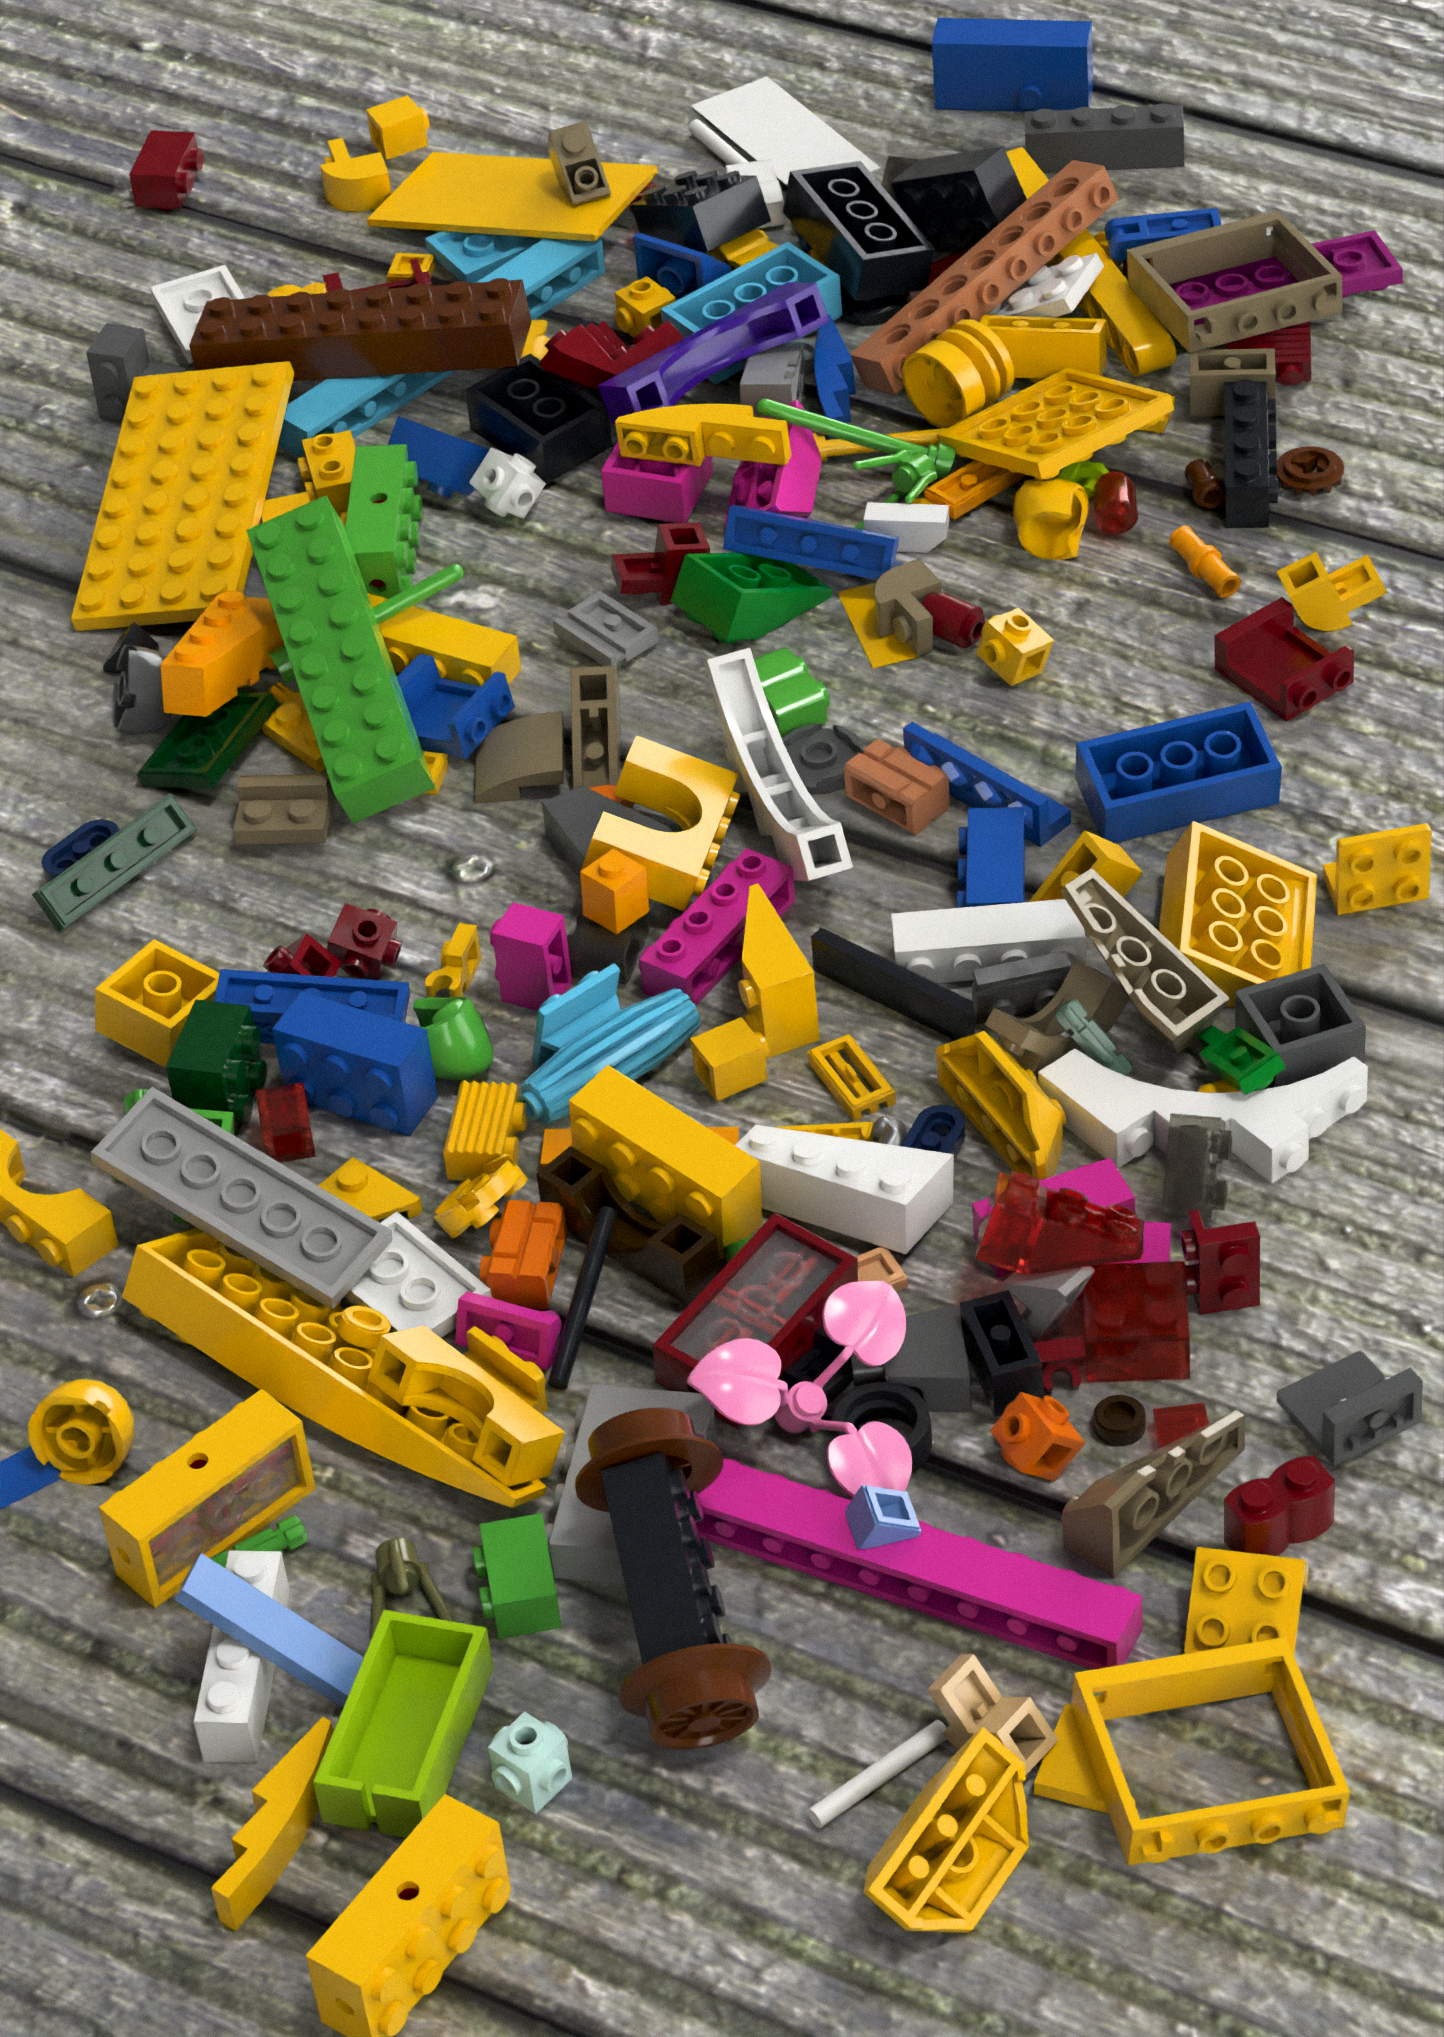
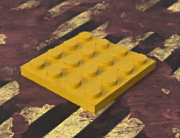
M1067 367L937 434L939 443L955 448V454H958L960 457L972 458L982 461L986 465H995L1009 469L1010 472H1019L1033 476L1037 480H1047L1057 476L1060 473V469L1072 463L1090 459L1096 450L1106 445L1121 443L1126 439L1127 434L1139 428H1147L1157 424L1159 418L1173 411L1174 407L1171 394Z

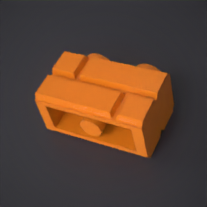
M508 1199L504 1205L501 1219H493L491 1222L489 1235L490 1247L493 1249L491 1256L483 1255L480 1263V1281L491 1289L492 1298L533 1310H546L549 1307L568 1234L564 1207L560 1203L537 1202L536 1205H533L531 1201Z

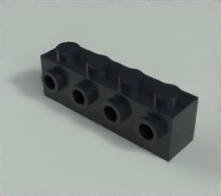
M1241 380L1238 382H1224L1226 528H1269V503H1278V477H1269L1277 476L1276 398H1267V381Z

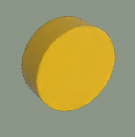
M352 1306L343 1310L337 1331L345 1341L355 1346L377 1349L381 1335L389 1334L391 1324L386 1316L372 1308Z

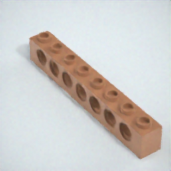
M1072 160L850 353L865 387L897 395L905 388L902 367L907 357L927 343L935 340L938 335L962 319L980 322L983 315H988L1117 202L1119 197L1105 166Z

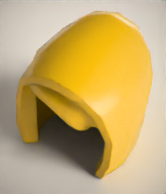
M1060 478L1025 480L1016 492L1013 502V521L1016 525L1022 547L1031 555L1040 559L1064 560L1078 556L1079 542L1088 515V496L1084 487Z

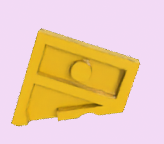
M354 1157L318 1185L377 1222L380 1219L391 1216L395 1212L401 1213L405 1211L408 1218L418 1216L423 1212L420 1197Z

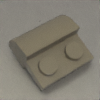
M328 774L249 775L239 777L236 786L239 803L233 829L236 845L326 843L328 827L334 825L338 801L334 795Z

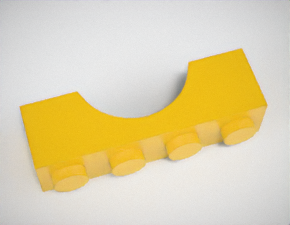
M0 1129V1222L8 1228L11 1235L18 1242H27L38 1250L48 1265L52 1267L59 1266L73 1278L119 1245L111 1211L80 1188L53 1195L35 1194L20 1188L19 1186L25 1178L26 1172L18 1142Z
M426 1326L381 1335L367 1378L370 1382L401 1406L432 1409L444 1413L468 1427L478 1439L472 1460L506 1487L550 1476L565 1431Z

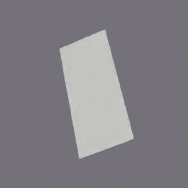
M768 77L691 105L757 161L772 159L777 178L786 185H788L790 171L856 161H861L870 172L881 168Z

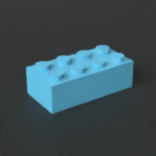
M786 242L662 308V324L669 320L680 334L686 338L787 282L817 283L827 315H831L832 319L835 320L842 316L840 276L793 244ZM745 359L714 373L707 379L715 385L728 379L730 376L743 370Z

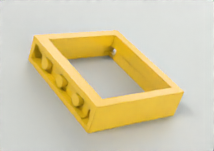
M1286 1637L1074 1673L1070 1709L1128 1866L1146 1862L1161 1863L1170 1858L1202 1852L1208 1854L1217 1853L1225 1848L1252 1843L1268 1844L1280 1838L1308 1833L1323 1834L1333 1829L1344 1827L1350 1790ZM1266 1663H1272V1665L1266 1666ZM1102 1692V1695L1094 1696L1093 1693ZM1272 1692L1311 1790L1140 1820L1104 1720Z

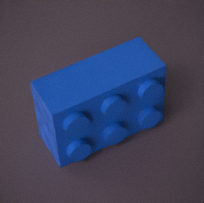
M305 992L298 994L272 1028L285 1097L293 1099L298 1103L309 1104L335 1112L343 1117H351L385 1130H392L411 1136L438 1099L427 1029Z

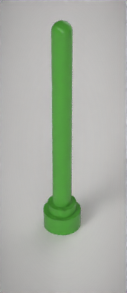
M769 399L759 400L756 406L758 413L763 416L787 421V423L891 455L896 454L902 449H906L910 455L923 453L932 460L937 478L944 479L949 475L953 465L956 449L938 442L936 446L929 444L928 447H923Z
M457 564L450 565L373 607L378 624L460 581L464 575L463 568ZM285 645L269 653L285 684L294 681L296 678Z

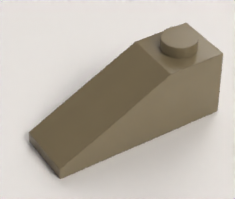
M615 665L570 668L573 789L580 786L592 788L601 785H617L620 777L621 714L620 684Z

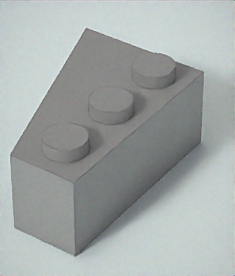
M786 342L756 353L744 360L743 375L740 382V405L752 406L754 417H765L759 414L756 409L757 403L761 399H769L786 405L797 399L802 404L805 381L803 342Z

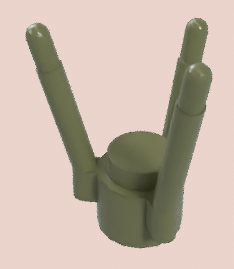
M393 1538L380 1544L375 1552L378 1571L371 1575L373 1586L371 1639L384 1610L385 1591L389 1590L394 1594H405L412 1591L418 1583L422 1584L440 1619L455 1622L431 1578L428 1563L419 1561L415 1544L405 1538Z

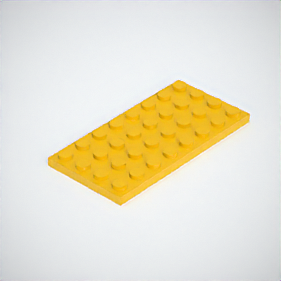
M290 361L134 377L71 616V622L76 631L129 627L133 622L143 626L196 621L218 594L230 591L244 592L253 554L246 530L260 524L295 374Z

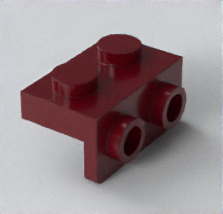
M1199 1209L1188 1211V1230L1181 1231L1180 1237L1185 1261H1189V1265L1181 1266V1277L1185 1295H1194L1199 1314L1204 1315L1260 1306V1234L1256 1221L1205 1229Z

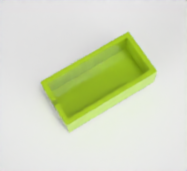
M383 1610L313 1781L322 1822L367 1831L370 1830L372 1822L378 1823L379 1833L407 1838L447 1791L494 1669L487 1627Z

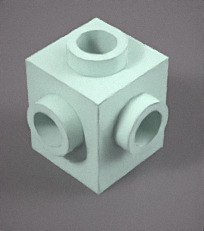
M527 1712L522 1713L510 1726L500 1729L488 1746L492 1768L491 1776L495 1788L534 1814H537L572 1779L567 1748L568 1742L563 1732L550 1722L542 1723Z

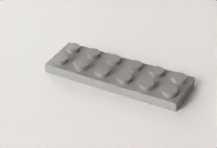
M151 1087L91 1151V1162L98 1168L332 1310L392 1242L391 1229L154 1087Z

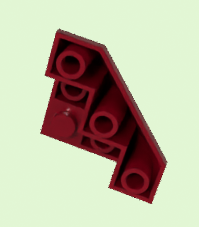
M667 320L656 329L651 325L647 326L632 340L634 344L628 348L605 321L597 326L593 322L585 327L580 324L567 333L562 329L550 338L544 345L549 351L538 364L545 371L600 391L598 385L679 342L684 337Z

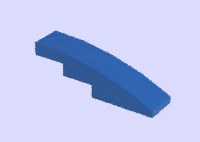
M828 315L829 322L819 327L815 345L814 370L819 415L847 423L851 422L849 396L856 394L853 360L831 315ZM824 434L826 440L838 439Z

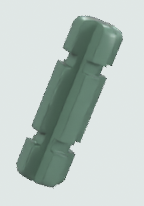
M1072 999L1060 1006L1055 1013V1019L1065 1031L1069 1029L1073 1031L1070 1036L1082 1051L1102 1066L1127 1076L1132 1070V1063L1121 1051L1118 1054L1114 1051L1117 1049V1046L1092 1017L1089 1020L1085 1017L1088 1011L1078 1000Z

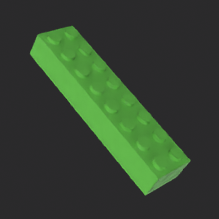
M327 495L246 530L334 795L351 822L356 823L434 789L435 785L344 524Z

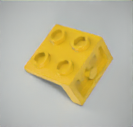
M1424 823L1337 840L1336 862L1323 864V880L1337 915L1429 899L1432 835L1429 825Z
M1196 1547L1184 1646L1185 1654L1286 1637L1295 1657L1302 1589H1307L1309 1567L1306 1560ZM1266 1663V1666L1272 1665V1663Z

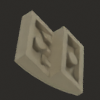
M562 711L531 715L492 728L489 735L476 748V803L521 800V787L564 784V720Z

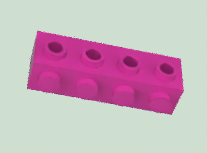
M748 848L733 862L728 863L722 870L721 875L706 890H703L700 896L696 897L694 903L680 917L675 918L670 923L667 931L653 945L648 946L643 951L639 959L643 993L653 997L674 988L681 989L684 994L690 997L692 1003L697 1006L742 958L749 886L758 883L779 917H781L795 902L792 866Z

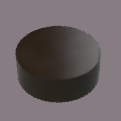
M1126 1395L1109 1396L1101 1400L1094 1409V1432L1102 1442L1108 1445L1128 1446L1140 1440L1145 1433L1146 1412L1143 1405L1133 1397Z

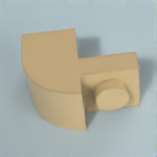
M960 1654L927 1689L950 1724L943 1732V1735L957 1751L978 1729L984 1727L1025 1763L1026 1776L1058 1741V1738L1030 1697H1002L974 1654Z

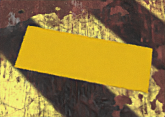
M876 582L837 592L873 669L917 658V655L905 642L901 643L897 639L895 633L883 638L878 636L875 629L874 604Z

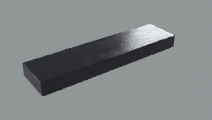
M820 928L811 936L813 968L815 972L954 1041L975 1034L974 1004L972 1000L826 929Z

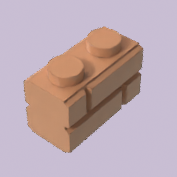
M877 738L864 748L863 754L859 752L845 764L846 796L915 835L930 825L931 820L935 821L949 808V777L939 767L935 765L927 766L916 760L903 747L894 748Z

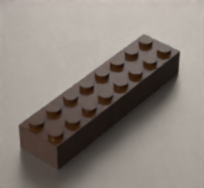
M497 278L489 282L478 283L456 281L449 285L434 286L415 284L410 287L391 289L379 286L362 291L337 289L330 293L309 294L307 292H297L289 296L274 297L262 294L245 299L220 297L212 301H206L189 347L196 371L290 361L295 373L293 381L518 367L532 321L523 279L508 280Z

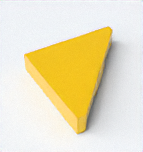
M1065 1704L1054 1730L1058 1741L1044 1755L1034 1781V1795L1108 1813L1071 1712V1705Z

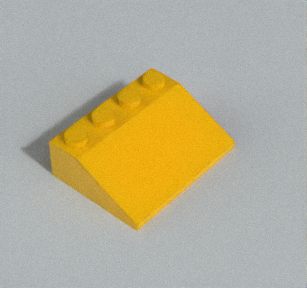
M1192 821L1166 858L1159 932L1230 998L1225 1007H1235V991L1311 968L1317 874Z

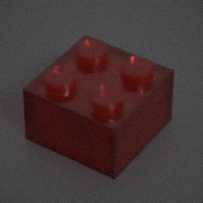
M1185 1261L1090 1264L1095 1272L1083 1289L1087 1383L1190 1379V1334Z

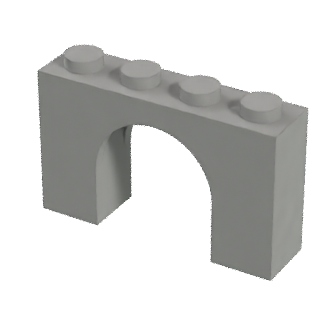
M591 1384L586 1404H579L576 1410V1443H568L566 1448L564 1469L567 1477L565 1484L558 1483L555 1489L554 1524L548 1523L545 1527L554 1578L625 1585L610 1513L586 1506L576 1495V1476L583 1466L591 1460L588 1448V1439L591 1433L605 1421L620 1414L644 1408L663 1407L686 1413L693 1422L695 1435L714 1443L717 1431L715 1408L701 1393Z

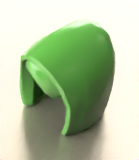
M465 996L450 998L428 997L414 1001L413 1010L417 1014L420 1027L427 1029L435 1078L468 1080L480 1076L493 1064V1044L487 1028L471 999Z

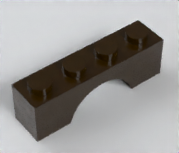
M569 1146L536 1174L540 1202L560 1203L564 1207L567 1231L586 1243H589L599 1207L607 1206L615 1209L618 1215L606 1255L685 1305L691 1304L721 1271L717 1235L681 1213L667 1224L656 1223L646 1218L622 1196L605 1166L574 1147Z

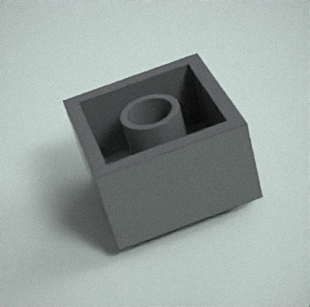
M1325 964L1235 991V1028L1239 1026L1277 1051L1286 1066V1069L1274 1076V1080L1269 1085L1270 1088L1289 1085L1324 1073L1352 1057H1356L1365 1064L1366 1025Z

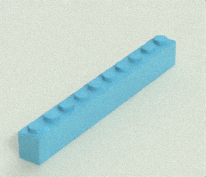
M544 238L476 283L489 282L497 278L508 280L523 279L531 320H534L606 273L602 240L598 238L594 242ZM455 371L326 379L287 404L279 446L300 458L304 457L303 439L313 438L320 434H333L351 430L354 439Z

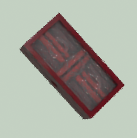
M774 1213L653 1344L655 1382L670 1391L700 1393L687 1383L689 1374L708 1353L727 1342L737 1339L759 1340L773 1348L781 1359V1372L777 1380L782 1381L783 1371L813 1347L815 1331L823 1326L822 1311L828 1297L842 1285L858 1281V1258L781 1215ZM715 1409V1415L718 1419L738 1430L742 1426V1424L727 1419Z

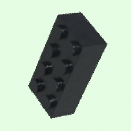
M861 161L790 171L783 213L826 266L840 276V283L855 301H868L873 298L890 295H905L909 292L924 290L928 286L935 248Z

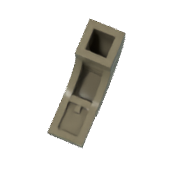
M1076 960L1056 995L1038 1013L1028 1018H1016L993 1008L984 1025L1000 1034L996 1042L1006 1049L1022 1067L1030 1069L1034 1074L1038 1075V1071L1073 1049H1077L1085 1054L1071 1038L1070 1034L1073 1031L1071 1029L1065 1031L1055 1019V1013L1060 1006L1069 1000H1078L1088 1011L1085 1017L1088 1020L1092 1017L1107 1034L1122 1013L1129 998L1118 981Z

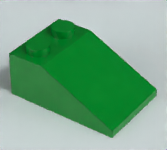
M740 552L685 554L670 601L684 610L685 616L689 620L701 623L712 630V635L716 639L725 643L735 644L738 640L758 639L831 598L833 589L795 563Z

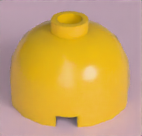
M91 1379L64 1382L46 1395L31 1415L28 1422L29 1443L36 1458L44 1466L49 1461L54 1467L61 1470L58 1477L65 1481L82 1485L101 1483L110 1478L124 1463L135 1439L134 1417L127 1401L116 1389L109 1385Z

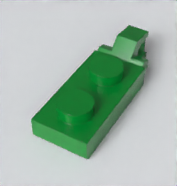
M1210 1025L1196 1035L1205 1047L1204 1050L1199 1052V1055L1206 1068L1245 1095L1252 1091L1266 1088L1272 1083L1274 1076L1286 1069L1277 1051L1239 1026L1225 1034L1215 1026Z

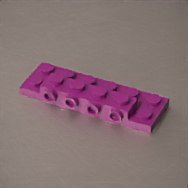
M1375 230L1311 243L1342 275V298L1347 297L1349 294L1368 290L1381 291L1388 286L1403 283L1402 267ZM1274 256L1168 285L1191 310H1196L1298 283L1299 281ZM1204 318L1194 320V325L1204 324Z

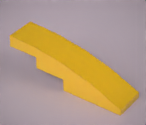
M322 1717L251 1790L256 1813L231 1838L236 1862L211 1887L219 1921L235 1931L271 1891L301 1846L319 1810L313 1781L334 1732L332 1722L325 1717Z

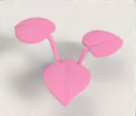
M884 1281L850 1282L836 1289L828 1297L822 1311L823 1326L829 1338L833 1342L845 1346V1348L813 1382H799L788 1390L786 1382L777 1380L781 1372L780 1356L769 1345L754 1339H737L715 1348L689 1374L687 1383L700 1392L719 1413L735 1423L748 1426L759 1425L774 1415L779 1426L791 1433H800L807 1428H810L813 1433H817L820 1430L845 1432V1435H840L829 1443L827 1447V1463L833 1478L852 1498L861 1485L898 1491L906 1490L912 1472V1455L906 1440L897 1430L885 1423L869 1422L857 1431L855 1426L849 1422L821 1420L827 1408V1399L822 1388L853 1353L865 1365L878 1367L892 1359L903 1344L906 1333L904 1307L896 1291Z

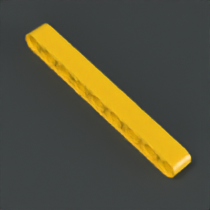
M1023 147L1006 151L1024 194L1028 199L1049 180ZM1087 228L1046 263L1048 267L1060 264L1063 260L1073 255H1079L1081 258L1097 253L1104 267L1082 297L1078 306L1089 319H1106V342L1134 377L1176 363V350L1171 336L1153 312L1128 286V280Z

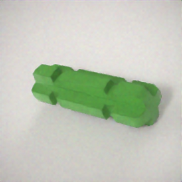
M291 1515L277 1522V1529L272 1530L271 1527H268L233 1545L232 1548L234 1551H278L283 1555L282 1549L287 1547L291 1551L305 1544L308 1537L301 1520L296 1515ZM224 1550L210 1557V1559L225 1568L228 1551Z

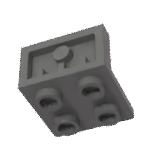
M1357 1351L1278 1390L1276 1401L1331 1464L1335 1466L1421 1423L1423 1380L1411 1367L1392 1377H1386L1364 1352Z

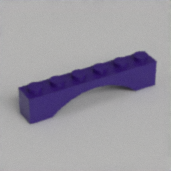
M787 282L598 385L611 423L615 424L618 417L631 413L674 406L687 391L714 373L756 353L799 339L828 323L829 318L817 283Z

